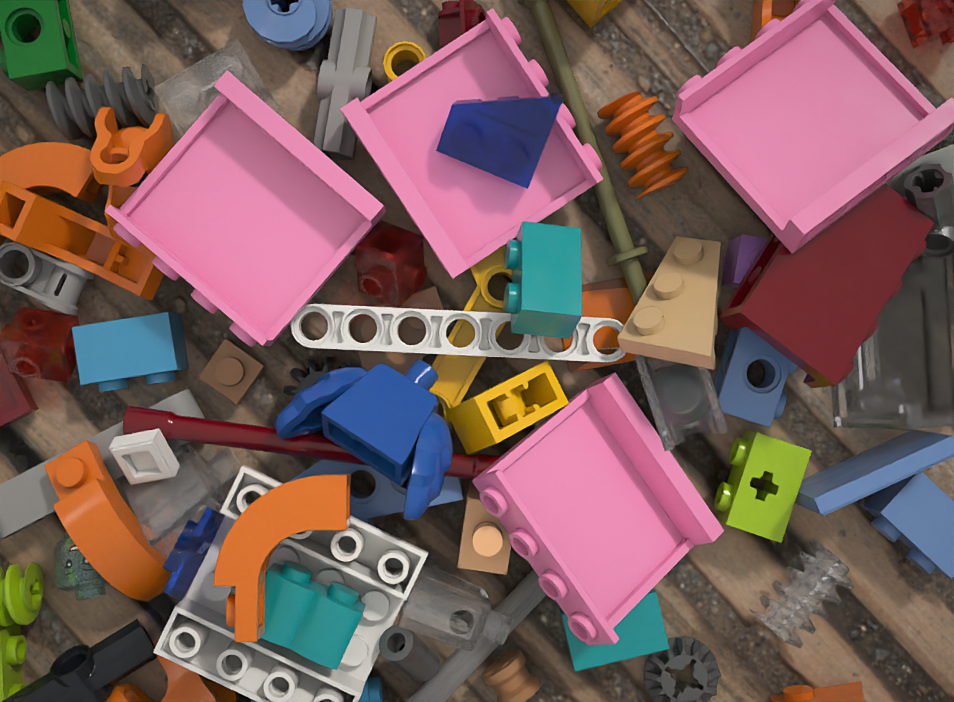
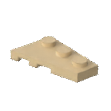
M676 236L617 337L622 352L714 370L715 335L718 332L717 306L718 298L721 296L724 260L721 242Z

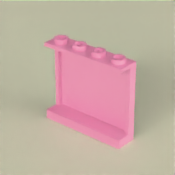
M801 0L794 8L793 13L782 21L775 18L768 22L757 33L752 43L742 50L738 46L732 48L718 61L715 69L703 78L700 75H696L683 84L676 94L677 102L672 121L792 254L945 139L954 129V99L951 97L936 109L834 5L836 0Z
M494 8L487 11L484 21L360 102L358 98H355L340 108L346 121L451 279L505 245L509 239H514L518 234L522 221L538 223L603 180L599 173V170L603 168L599 156L590 144L581 145L572 131L576 123L570 111L563 102L554 103L545 89L549 85V81L543 69L536 60L532 59L529 62L526 60L517 46L522 43L517 29L508 17L500 19Z
M227 70L214 85L220 94L120 209L109 205L105 211L117 221L113 230L136 248L143 243L156 254V257L151 262L161 272L174 281L181 276L195 288L190 295L196 302L212 314H215L220 309L234 322L229 329L238 338L251 347L256 342L262 346H271L387 211L382 203Z
M612 373L586 385L568 400V405L555 411L472 480L480 492L479 497L484 508L499 519L510 535L509 541L513 549L521 557L527 559L539 576V585L544 593L558 603L568 617V626L572 633L587 645L615 644L619 637L613 628L694 545L713 543L724 532L720 523L618 375Z

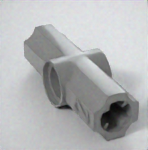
M354 8L336 9L335 18L333 19L332 36L330 37L328 60H323L317 85V100L320 103L313 145L328 158L343 161L354 160L358 137L346 121L340 108L355 98H358L361 102L371 94L372 68L370 63L377 27L376 16Z

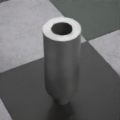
M394 625L384 631L379 641V649L385 659L418 682L428 681L437 674L440 665L438 654L411 630L403 625Z

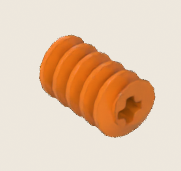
M642 91L624 95L597 112L598 117L602 120L613 119L605 127L606 136H622L612 147L615 154L629 153L620 163L621 170L637 171L628 180V187L631 189H645L636 197L635 201L677 183L689 172L688 167L672 168L671 163L682 153L680 149H664L663 146L674 136L673 132L657 133L656 128L666 119L665 114H649L648 110L659 100L657 96L642 98L640 94Z

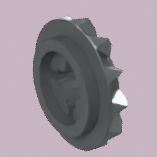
M685 636L672 637L668 639L670 649L649 654L644 667V681L651 698L655 702H708L712 696L717 695V685L721 677L718 663L712 651L699 640ZM691 664L689 672L698 684L683 682L680 688L677 687L675 689L676 680L666 667L682 671L686 665Z

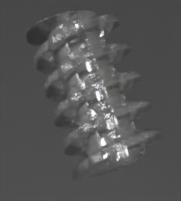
M813 538L810 541V545L816 556L814 557L803 552L797 555V559L804 570L800 571L789 566L784 570L791 585L789 586L775 580L772 583V587L778 599L775 600L765 595L759 598L766 613L762 614L749 609L784 642L799 649L804 644L797 630L802 629L811 634H814L816 631L809 616L813 614L823 619H827L830 616L822 603L824 599L837 605L842 602L835 587L839 585L849 590L855 588L848 575L850 571L848 566Z

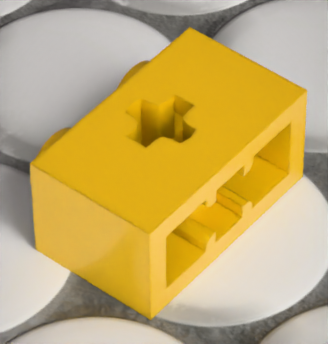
M548 360L446 410V413L466 453L471 454L501 442L568 405L569 402Z

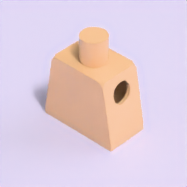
M469 480L456 567L507 575L511 550L510 535L499 519L484 508L480 501V492L473 482Z

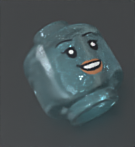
M66 531L64 533V540L58 542L53 548L57 587L65 592H75L76 600H87L105 596V586L111 584L92 567Z

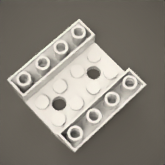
M243 465L222 506L220 513L224 514V517L186 597L175 605L153 653L257 702H358L365 682L380 653V638L384 631L393 625L404 600H407L428 556V552L351 515L350 527L347 530H311L293 534L285 538L277 546L269 560L267 572L273 563L283 565L285 561H293L313 572L311 579L319 584L330 587L331 582H338L351 587L359 593L357 600L365 604L363 615L337 670L315 663L297 654L290 648L271 643L262 638L257 642H235V627H228L226 623V603L228 595L235 594L236 586H213L217 558L222 544L237 518L259 497L283 484Z

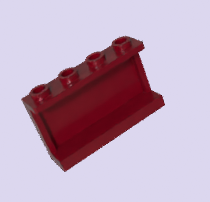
M885 183L793 254L772 232L718 319L732 330L744 327L749 328L808 373L803 382L809 387L836 386L852 371L854 355L860 345L867 341L876 331L879 324L877 317L885 304L892 300L900 291L903 285L901 280L909 264L914 262L925 250L927 245L925 238L935 222Z

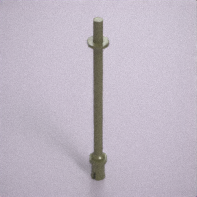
M518 0L519 4L530 8L563 103L575 120L576 126L572 128L574 134L582 146L586 143L590 144L602 162L603 168L599 170V173L603 180L595 184L593 189L616 255L611 256L606 262L608 267L620 264L634 306H636L648 286L638 257L649 253L647 246L634 248L549 5V0Z

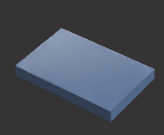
M912 429L804 478L795 504L823 516L954 457V438L952 435Z

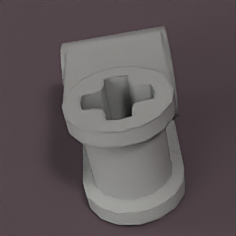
M10 242L0 246L1 283L34 297L36 301L68 315L77 316L79 308L76 306L87 280L94 279L96 274L20 243ZM24 253L29 260V268L26 274L19 278L14 271V262L19 255Z

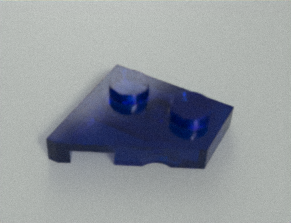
M549 93L548 96L527 98L509 96L488 101H482L481 99L457 100L451 106L436 151L528 189L565 95Z
M207 507L199 523L191 519L187 521L163 566V569L172 574L162 592L181 601L183 600L207 555L225 515Z

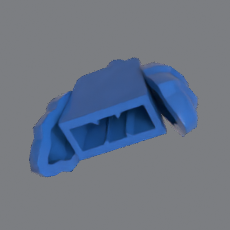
M420 360L415 361L404 375L386 364H377L370 371L359 367H345L332 370L320 376L316 384L296 393L291 403L282 410L274 422L276 432L281 438L311 435L323 429V436L399 486L403 485L410 473L404 503V520H418L426 511L430 502L440 495L444 483V474L450 469L452 463L450 430L445 419L437 414L439 400L434 394L429 392L438 380V374L429 364Z

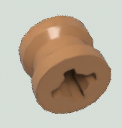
M514 650L503 655L493 662L481 675L485 685L493 687L498 694L497 702H525L542 685L538 676L534 673H529L525 667L526 658L521 650Z

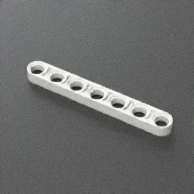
M309 304L291 322V331L296 341L309 348L588 362H613L622 358L626 353L621 351L620 345L614 353L609 355L601 354L594 347L593 337L599 328L604 326L612 327L618 334L623 329L624 325L621 322L611 318L581 317L571 335V345L565 351L558 353L551 351L546 346L544 336L523 334L522 343L514 350H506L500 347L495 338L496 329L504 322H511L510 313ZM319 312L325 316L328 322L327 333L319 340H309L302 333V320L309 313ZM363 314L371 316L377 324L375 337L366 343L354 340L349 329L352 320L358 315ZM407 317H417L426 326L425 338L417 345L405 344L398 335L399 325ZM463 319L473 325L475 337L470 345L458 348L450 344L446 332L451 322Z

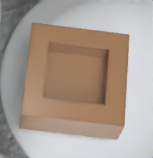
M225 338L198 378L238 405L244 400L267 365L232 340Z

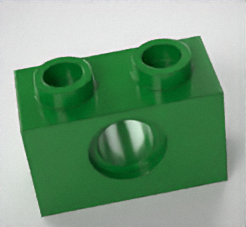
M0 0V32L3 49H0V65L4 74L11 81L28 91L46 88L47 81H55L57 85L65 84V79L69 77L74 78L76 82L84 81L69 0ZM41 25V32L38 38L33 42L27 43V36L30 30Z

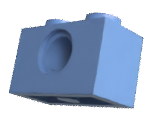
M744 327L736 330L730 328L705 408L771 428L773 419L778 420L786 404V393L782 392L787 375H792L797 365L749 328ZM755 360L759 361L765 369V378L756 387L751 385L747 379L748 366Z

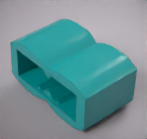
M285 561L283 565L273 563L266 574L265 633L261 638L290 648L297 654L315 663L337 670L365 609V604L357 600L359 593L351 587L338 582H331L330 587L319 584L311 579L313 575L311 570L296 562Z

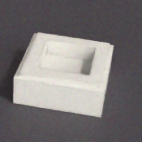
M159 428L114 437L109 447L131 485L175 477L180 467Z

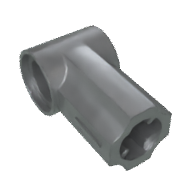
M922 164L919 169L906 175L904 182L906 200L935 222L925 238L927 245L921 256L933 259L947 258L954 254L952 173L942 169L941 164Z

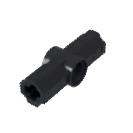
M136 619L92 647L82 644L66 650L53 662L49 673L2 702H105L111 695L115 683L157 658V654L153 653L156 646L143 624Z

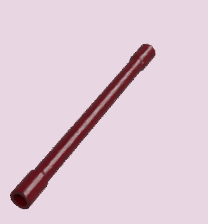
M129 406L126 409L123 419L124 435L159 428L166 441L182 440L369 466L322 434L313 433L293 438H281L278 436L276 429L271 427L182 416L171 411ZM452 452L451 467L445 472L444 476L472 481L501 456L480 453L469 455Z

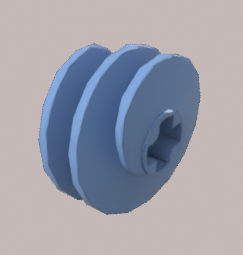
M243 0L245 16L255 34L268 45L289 49L290 51H304L318 45L328 33L333 17L332 0H294L295 3L290 4L289 12H282L281 10L286 7L287 0Z

